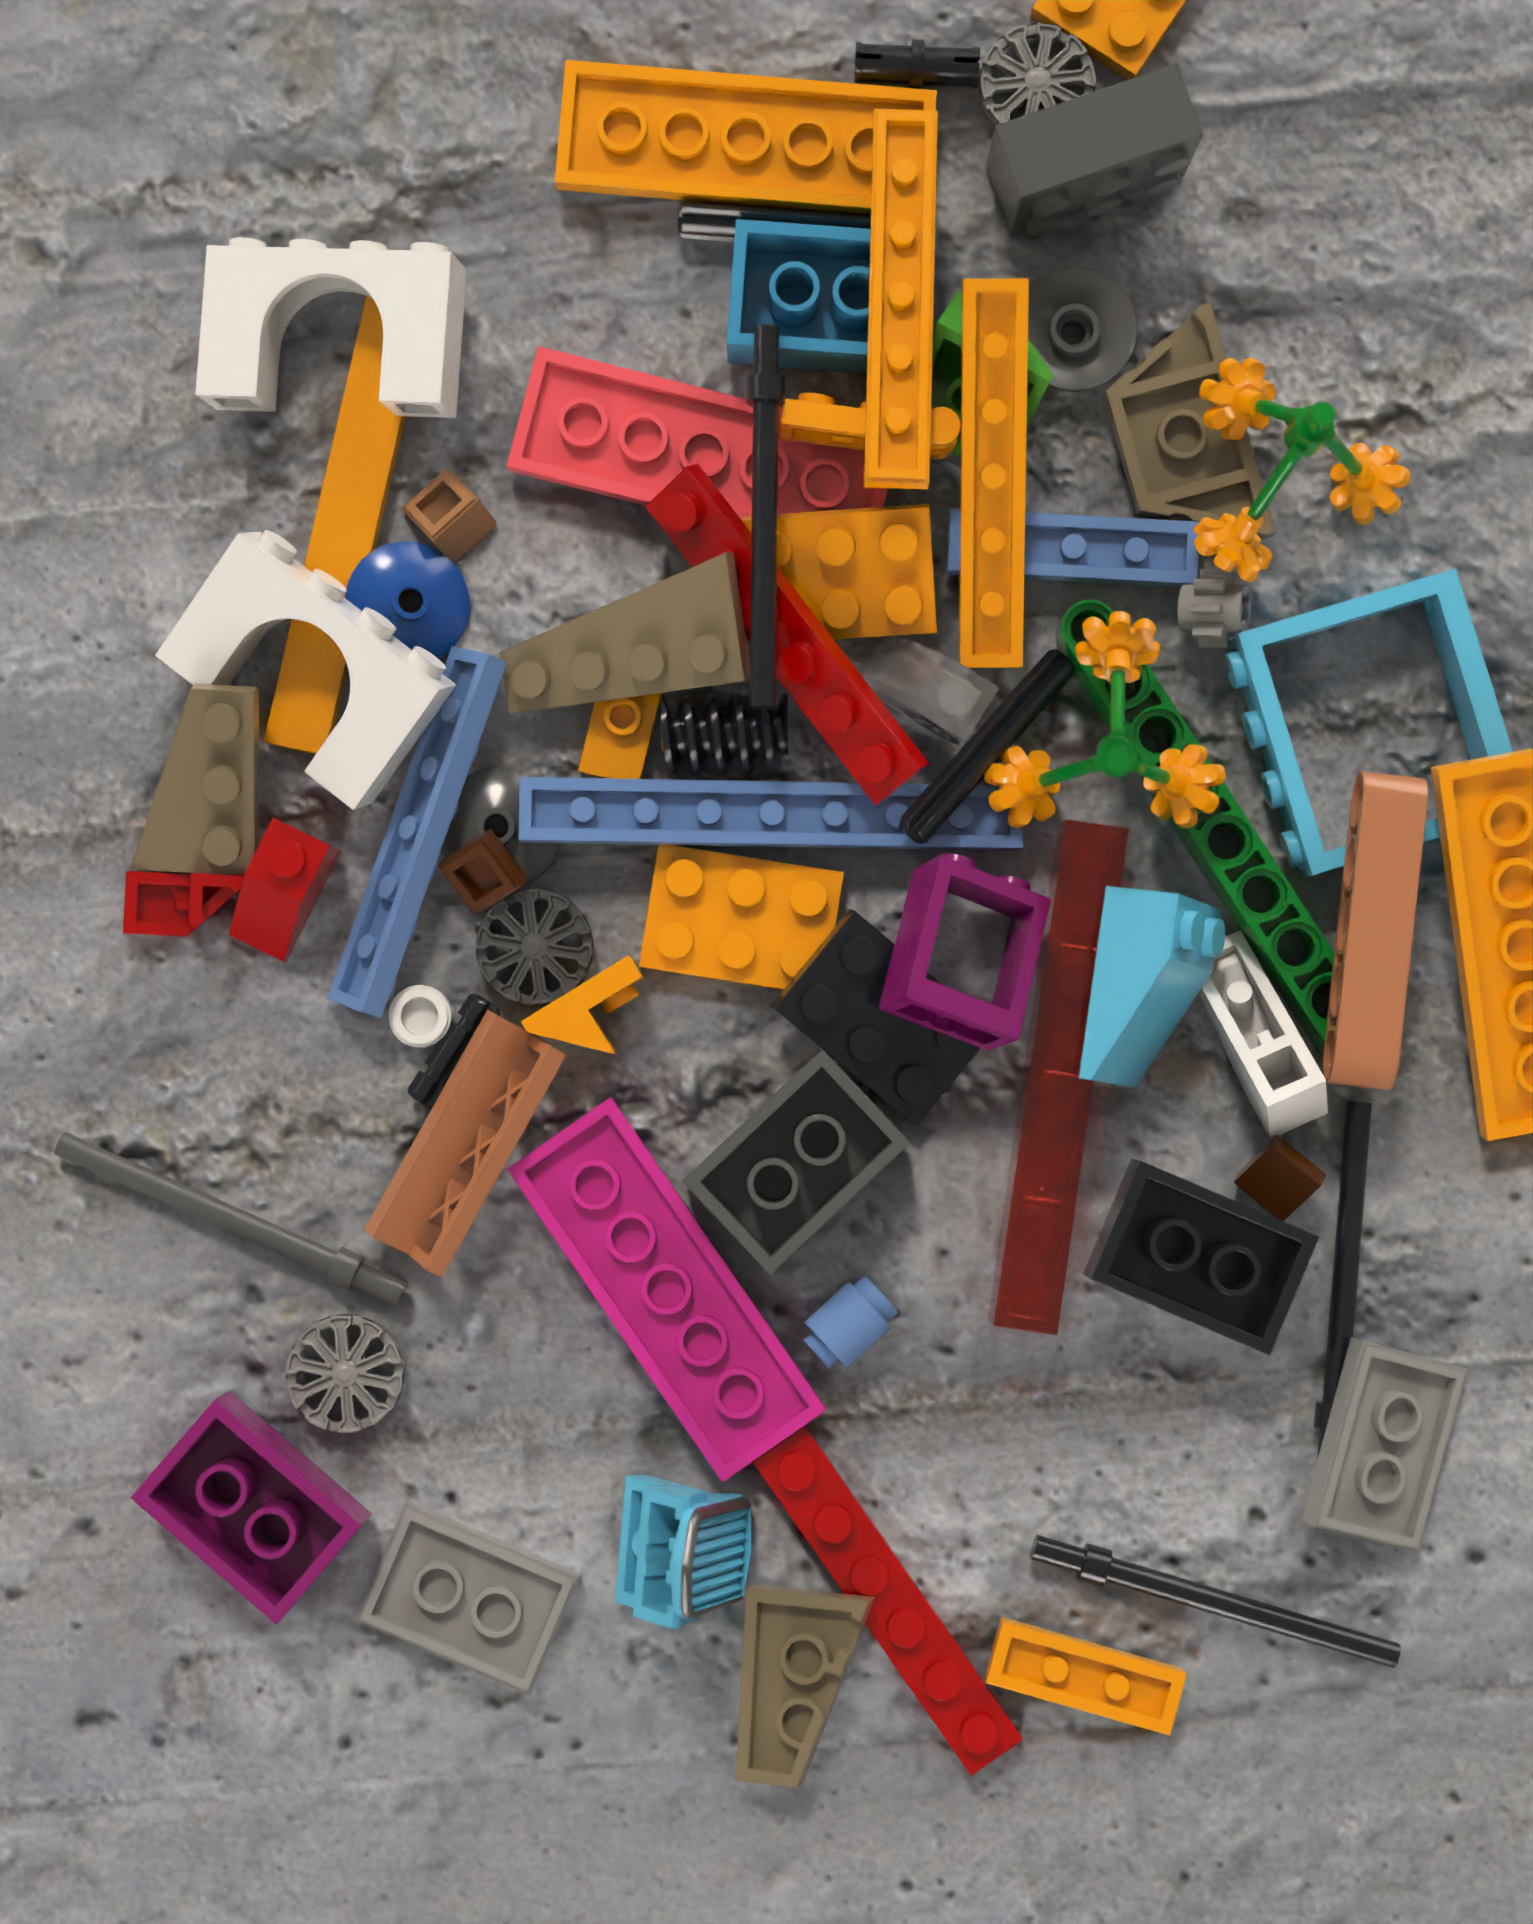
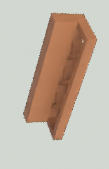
M487 1009L364 1230L372 1238L410 1255L426 1271L442 1278L567 1054L537 1035L528 1033L522 1027Z

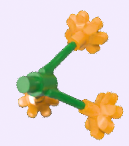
M1228 358L1219 365L1222 381L1206 379L1200 386V398L1205 401L1214 402V406L1209 408L1203 415L1205 426L1211 430L1222 429L1221 435L1226 440H1239L1243 438L1248 426L1254 430H1263L1269 424L1270 417L1284 421L1287 425L1284 432V442L1288 450L1250 507H1244L1237 517L1228 513H1224L1218 520L1205 517L1193 528L1194 532L1199 535L1194 539V546L1200 555L1212 556L1217 553L1213 560L1217 567L1226 572H1231L1236 565L1237 573L1242 580L1254 582L1260 569L1266 570L1273 556L1267 547L1260 544L1261 539L1256 534L1264 523L1262 514L1301 457L1314 455L1322 446L1327 447L1341 462L1335 464L1330 472L1332 482L1338 485L1329 495L1335 510L1344 511L1352 505V514L1355 522L1367 525L1374 519V507L1378 506L1384 514L1388 515L1393 514L1401 507V499L1393 492V489L1407 486L1411 475L1408 468L1395 465L1400 458V454L1396 449L1383 445L1372 454L1370 447L1364 443H1356L1348 449L1336 435L1334 429L1336 413L1331 404L1317 402L1314 405L1299 408L1287 407L1271 402L1276 396V388L1268 380H1262L1266 367L1254 358H1247L1242 364L1234 358Z
M1117 611L1109 616V626L1107 627L1098 617H1090L1083 622V634L1087 641L1076 644L1075 651L1080 664L1091 665L1093 675L1101 679H1107L1110 682V733L1104 736L1098 743L1096 755L1054 770L1048 769L1051 758L1045 751L1033 750L1027 756L1020 746H1008L1001 754L1004 764L993 763L984 773V779L990 785L999 786V790L994 791L988 797L989 804L996 813L1010 808L1007 821L1012 828L1021 829L1031 821L1032 816L1041 822L1050 818L1055 813L1056 807L1049 796L1060 791V782L1100 771L1111 777H1123L1130 772L1143 776V786L1151 793L1157 794L1150 807L1153 814L1163 821L1168 820L1173 814L1174 822L1181 828H1192L1197 824L1198 812L1196 808L1206 814L1215 811L1219 804V798L1214 792L1209 790V787L1222 784L1225 781L1226 773L1221 765H1203L1208 756L1205 747L1189 744L1182 753L1178 749H1167L1160 755L1161 766L1157 767L1137 757L1133 741L1125 735V683L1135 682L1140 679L1141 665L1155 663L1161 649L1160 643L1152 641L1157 630L1151 620L1141 618L1130 627V614Z

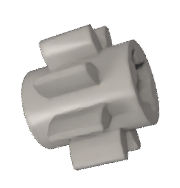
M1200 569L1199 579H1194L1193 584H1183L1180 589L1178 598L1179 627L1183 632H1192V638H1198V647L1228 648L1229 637H1234L1235 632H1244L1248 629L1251 613L1250 591L1247 585H1236V579H1231V572H1226L1222 569Z

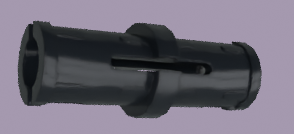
M912 39L911 46L862 44V42H856L854 84L909 85V88L922 89V85L978 89L980 47L925 46L924 40Z

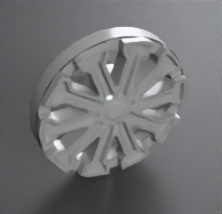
M1037 23V25H1023L1012 28L998 41L994 42L983 60L980 71L979 96L983 109L990 121L996 126L1010 121V116L1020 107L1026 110L1025 115L1054 106L1056 102L1062 103L1080 97L1064 88L1067 86L1081 85L1085 88L1083 95L1094 92L1096 75L1093 62L1087 53L1088 51L1076 36L1066 33L1059 26ZM1026 39H1039L1036 58H1034ZM1053 42L1065 47L1051 61L1048 60ZM1009 46L1013 47L1021 63L1003 54V51ZM1073 59L1077 60L1081 69L1061 71ZM997 68L1012 77L994 79L990 76L992 69ZM1012 93V96L1003 104H994L992 97L995 94Z
M336 1314L312 1324L296 1340L286 1362L287 1389L294 1407L299 1410L309 1423L324 1430L337 1433L362 1431L384 1419L400 1399L406 1378L404 1356L395 1337L379 1322L359 1314ZM350 1325H357L361 1329V1335L354 1347L349 1345L348 1328ZM329 1327L334 1330L335 1351L322 1337V1330ZM374 1338H379L385 1344L383 1350L368 1357L365 1354L367 1348ZM311 1345L324 1362L305 1358L302 1354L305 1346ZM386 1362L394 1365V1374L392 1376L373 1373V1368ZM303 1371L321 1375V1378L301 1385L298 1381V1372ZM371 1386L387 1390L389 1396L386 1402H379L367 1387ZM327 1389L328 1391L318 1408L313 1409L307 1402V1398ZM355 1396L369 1411L367 1418L360 1420L356 1417ZM340 1397L342 1420L335 1421L330 1419L329 1413Z

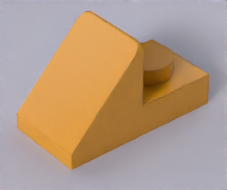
M628 955L525 1018L521 1023L528 1033L611 1054H618L592 1011L602 1006L608 1015L639 996L634 985L645 978L633 958Z

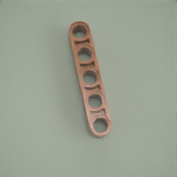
M1359 771L1354 782L1323 1050L1322 1074L1326 1083L1391 1090L1396 1081L1400 1060L1428 803V784L1424 778Z

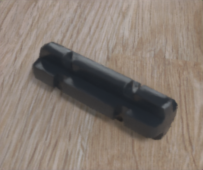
M474 993L467 997L457 1012L462 1015L458 1023L455 1021L450 1023L447 1033L438 1041L425 1061L429 1065L425 1073L419 1070L409 1085L408 1093L414 1100L432 1109L487 1009L500 1016V1010L497 1006Z

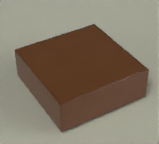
M491 829L447 855L438 865V868L474 915L520 889L528 879Z
M1276 1135L1239 1171L1234 1183L1277 1219L1285 1221L1322 1185L1326 1174L1279 1135Z

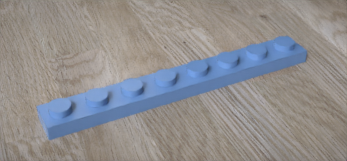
M520 777L519 788L520 843L1021 851L1023 849V828L1015 829L1008 824L1007 819L1010 808L996 813L990 807L988 797L994 791L999 790V786L977 785L928 842L922 845L915 843L900 830L899 823L901 816L930 784H904L890 797L876 806L858 783Z

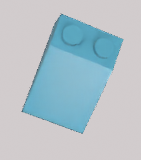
M1106 886L1079 1078L1133 1088L1138 1086L1212 973L1214 957H1218L1223 950L1225 924L1220 919L1221 909L1179 893Z

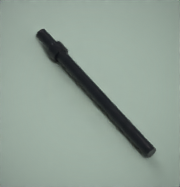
M762 324L754 327L753 374L747 377V405L753 407L750 708L760 710L775 708L779 407L785 404V377L779 374V327L771 324Z
M1347 1101L1323 1396L1322 1401H1316L1314 1415V1427L1320 1429L1318 1456L1350 1339L1353 1337L1372 1111V1103Z
M1038 1534L1035 1536L1032 1544L1030 1559L1075 1572L1077 1580L1103 1587L1105 1582L1390 1668L1396 1667L1400 1657L1401 1646L1399 1643L1112 1557V1550L1090 1543H1086L1084 1548Z

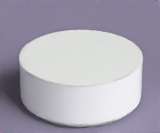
M414 985L405 988L396 995L390 1005L388 1018L392 1032L401 1042L412 1047L426 1048L436 1045L444 1037L450 1023L453 1021L454 1015L450 1001L441 991L426 985Z

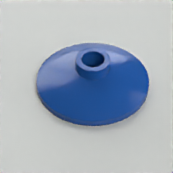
M409 541L394 542L375 549L356 566L346 587L345 598L361 611L368 607L380 613L396 627V631L393 634L394 637L411 650L418 646L432 653L438 659L447 654L451 646L454 647L457 644L468 622L470 599L468 588L461 572L439 550L422 543ZM406 590L416 592L421 599L419 611L415 613L403 611L398 603L400 593Z

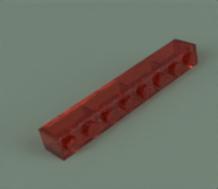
M1065 819L1058 826L1048 898H1051V904L1041 942L988 1320L993 1326L1051 1335L1058 1334L1093 1086L1092 1080L1079 1078L1105 889L1106 886L1121 887L1129 828Z

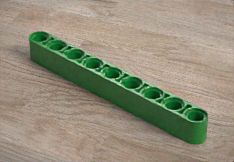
M1082 600L1070 607L1061 619L1056 630V644L1059 651L1072 661L1075 667L1073 674L1110 729V693L1106 689L1105 679L1093 675L1091 665L1079 663L1075 651L1076 644L1078 643L1071 634V623L1079 618L1098 617L1107 627L1109 626V616L1113 611L1107 604L1098 600ZM1147 664L1141 665L1142 672L1140 679L1135 681L1136 693L1134 697L1125 700V735L1133 741L1137 757L1159 767L1161 766L1160 755L1162 753H1153L1147 750L1140 741L1139 730L1142 724L1156 722L1162 725L1169 735L1168 749H1178L1182 753L1187 745L1200 744ZM1208 757L1203 765L1212 764ZM1223 782L1218 786L1209 787V790L1214 792L1219 798V804L1214 812L1206 814L1196 808L1198 822L1192 828L1187 829L1179 827L1174 822L1173 814L1168 821L1238 929L1242 931L1252 951L1323 1059L1327 1019L1320 1017L1314 1011L1312 995L1314 990L1321 984L1331 987L1334 951L1226 784ZM1151 793L1152 796L1155 798V796H1156L1157 794H1156V793ZM1224 827L1235 835L1237 850L1231 859H1221L1211 852L1208 845V836L1212 828ZM1249 879H1258L1264 882L1270 890L1271 902L1263 913L1250 910L1243 900V888ZM1285 931L1297 934L1305 945L1304 957L1296 966L1286 964L1277 952V942Z

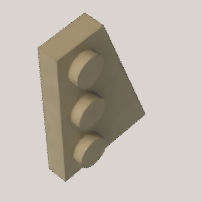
M752 1584L746 1588L736 1780L797 1788L804 1782L875 1597Z

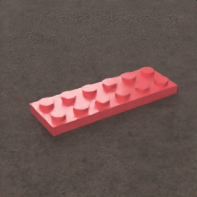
M538 346L510 450L507 468L510 472L646 506L685 467L699 464L741 519L742 516H752L753 407L747 405V399ZM779 407L777 514L884 507L888 488H864V450L781 440L780 427L783 408Z

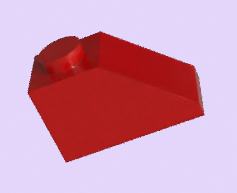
M272 818L244 874L228 935L283 962H287L341 851L284 822Z

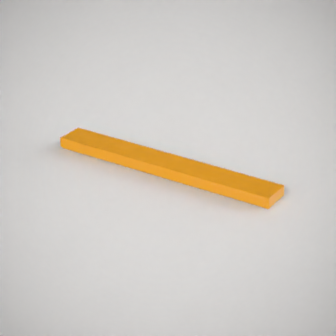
M366 296L304 564V567L311 572L314 569H320L328 573L345 588L356 566L364 557L376 549L406 416H395L379 401L383 324L375 301ZM297 619L291 620L264 743L316 755L335 728L348 666L341 650L333 639L323 630L308 622Z

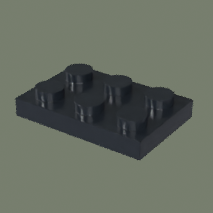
M850 909L770 1006L917 1127L981 1048L878 1009L894 943L855 910ZM927 972L926 979L941 984Z

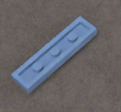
M951 508L948 523L946 575H959L960 509ZM1025 512L1024 579L1181 588L1183 584H1193L1194 579H1198L1199 553L1194 546V539L1199 535L1194 532L1193 528L1199 522Z

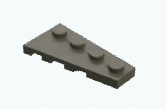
M729 552L719 555L500 651V659L507 662L503 673L509 714L750 680V662L734 553Z

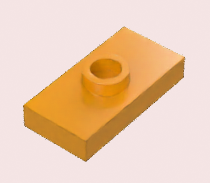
M663 693L595 702L578 772L596 778L642 779Z

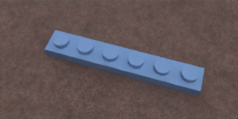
M451 646L445 663L446 670L443 672V675L454 682L456 687L419 737L327 997L328 1000L359 1012L382 1018L387 1001L394 992L396 976L408 942L415 932L417 916L428 885L436 873L438 857L450 823L456 816L459 805L458 800L470 766L478 754L479 741L491 707L498 697L500 682L507 662L487 653Z

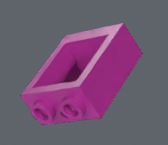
M957 854L939 855L913 869L878 1009L988 1051L1018 1041L1051 898L1031 891L1030 884L1022 879L1012 876L996 877L978 870L973 860ZM947 892L1012 917L992 1004L926 979Z

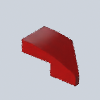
M126 871L123 934L187 937L241 889L244 876Z

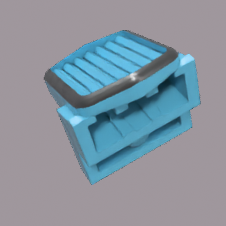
M626 1475L615 1602L632 1607L634 1617L670 1629H680V1626L697 1621V1616L741 1601L744 1596L752 1553L751 1502L748 1497L737 1493L708 1494V1491L649 1475Z

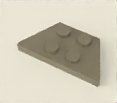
M1211 302L1198 307L1189 319L1170 336L1159 342L1146 354L1141 362L1121 376L1103 395L1135 511L1139 516L1160 520L1200 522L1205 517L1218 520L1224 513L1237 517L1244 507L1252 505L1263 489L1247 430L1242 439L1226 440L1221 435L1222 429L1211 430L1205 426L1203 421L1204 413L1214 406V402L1205 401L1200 398V386L1206 379L1221 382L1219 365L1227 359ZM1269 506L1262 514L1264 523L1256 533L1260 539L1270 538L1276 533Z

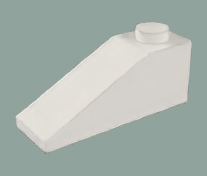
M1239 930L1226 936L1223 950L1218 957H1214L1213 971L1199 991V994L1245 1094L1268 1136L1272 1139L1276 1135H1281L1328 1114L1326 1080L1242 931Z

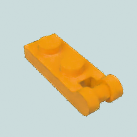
M801 393L798 395L797 400L785 398L781 417L780 439L865 451L866 402H862L860 408L835 405L834 398L818 393ZM936 407L931 410L930 459L932 460L945 459L955 449L961 424L958 415L950 408Z

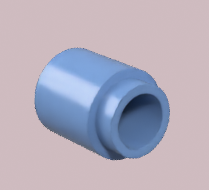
M863 1276L854 1285L847 1282L804 1322L812 1333L803 1341L828 1368L839 1361L844 1368L848 1369L891 1329L888 1322L898 1312L868 1278Z

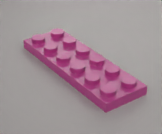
M613 1097L608 1098L507 1168L512 1178L722 1483L827 1410L818 1394Z

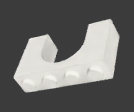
M244 237L230 239L229 246L207 245L195 395L216 410L276 412L281 342L290 320L305 304L314 298L327 293L346 291L373 299L381 315L383 346L379 401L395 416L456 418L467 270L455 255L448 251L446 246L431 242L413 243L410 245V250H387V246L384 244L364 240L351 242L349 249L327 248L324 243L309 239L289 241V247H267V244L263 241Z
M265 530L263 534L261 532L238 533L155 656L193 686L196 683L230 685L263 636L278 623L286 619H297L308 622L323 630L337 644L346 660L350 675V694L343 716L304 772L352 810L369 805L374 802L456 687V684L443 675L446 666L436 656L418 646L411 650L394 637L393 634L396 631V627L387 618L368 607L361 611L343 596L347 590L337 579L320 569H314L311 572L295 560L294 556L297 550L284 538L269 530Z

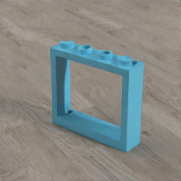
M1456 568L1240 632L1229 641L1230 652L1225 653L1230 670L1227 675L1234 689L1242 688L1249 712L1242 714L1244 731L1251 748L1261 749L1267 772H1263L1260 775L1263 793L1271 809L1279 808L1285 827V832L1279 833L1280 848L1282 852H1286L1290 868L1297 867L1300 880L1344 867L1346 846L1329 851L1324 850L1263 649L1422 601L1470 758L1477 759L1513 752ZM1438 818L1425 822L1423 843L1440 838Z

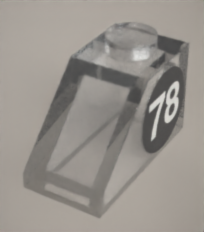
M899 635L885 636L861 675L883 703L960 750L969 739L999 690L998 686L946 654Z

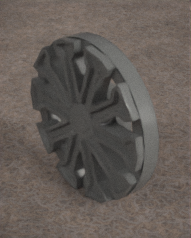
M539 888L518 890L496 902L483 918L475 941L478 966L489 985L506 999L529 1006L548 1005L578 987L589 972L594 954L592 931L581 910L563 895ZM538 899L548 900L549 906L542 920L538 923L535 902ZM516 902L522 904L525 923L523 926L509 913V906ZM563 910L568 911L572 915L571 922L553 930L552 927L559 913ZM500 920L514 934L513 937L492 934L490 928L494 921ZM576 933L582 935L583 945L579 948L563 946L560 941ZM490 946L510 949V952L491 961L488 960L486 949ZM558 958L577 960L579 963L577 972L569 974L557 962ZM516 963L517 967L509 982L506 984L501 983L497 979L498 972ZM546 970H549L560 981V988L552 993L547 990L544 972ZM528 972H532L534 992L530 996L521 994L520 987Z

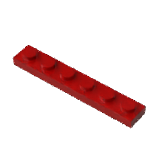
M699 464L687 466L645 507L691 567L724 553H734L745 634L750 642L752 533ZM777 567L776 677L876 806L925 768L929 762Z
M804 1425L754 1460L753 1464L843 1593L875 1597L865 1622L866 1626L971 1776L1022 1741L1023 1738L1018 1728L807 1426Z

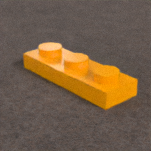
M1001 1617L984 1679L987 1684L1170 1736L1187 1673L1183 1668Z

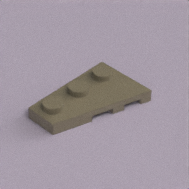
M196 683L190 688L130 870L244 876L259 846V687Z

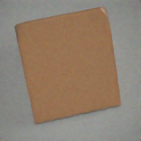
M448 468L442 471L401 508L431 543L453 563L458 562L494 530L497 525L496 520L481 501Z

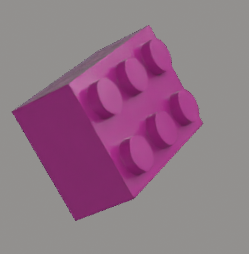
M231 1391L219 1396L209 1405L131 1496L134 1502L276 1625L372 1515L368 1509Z

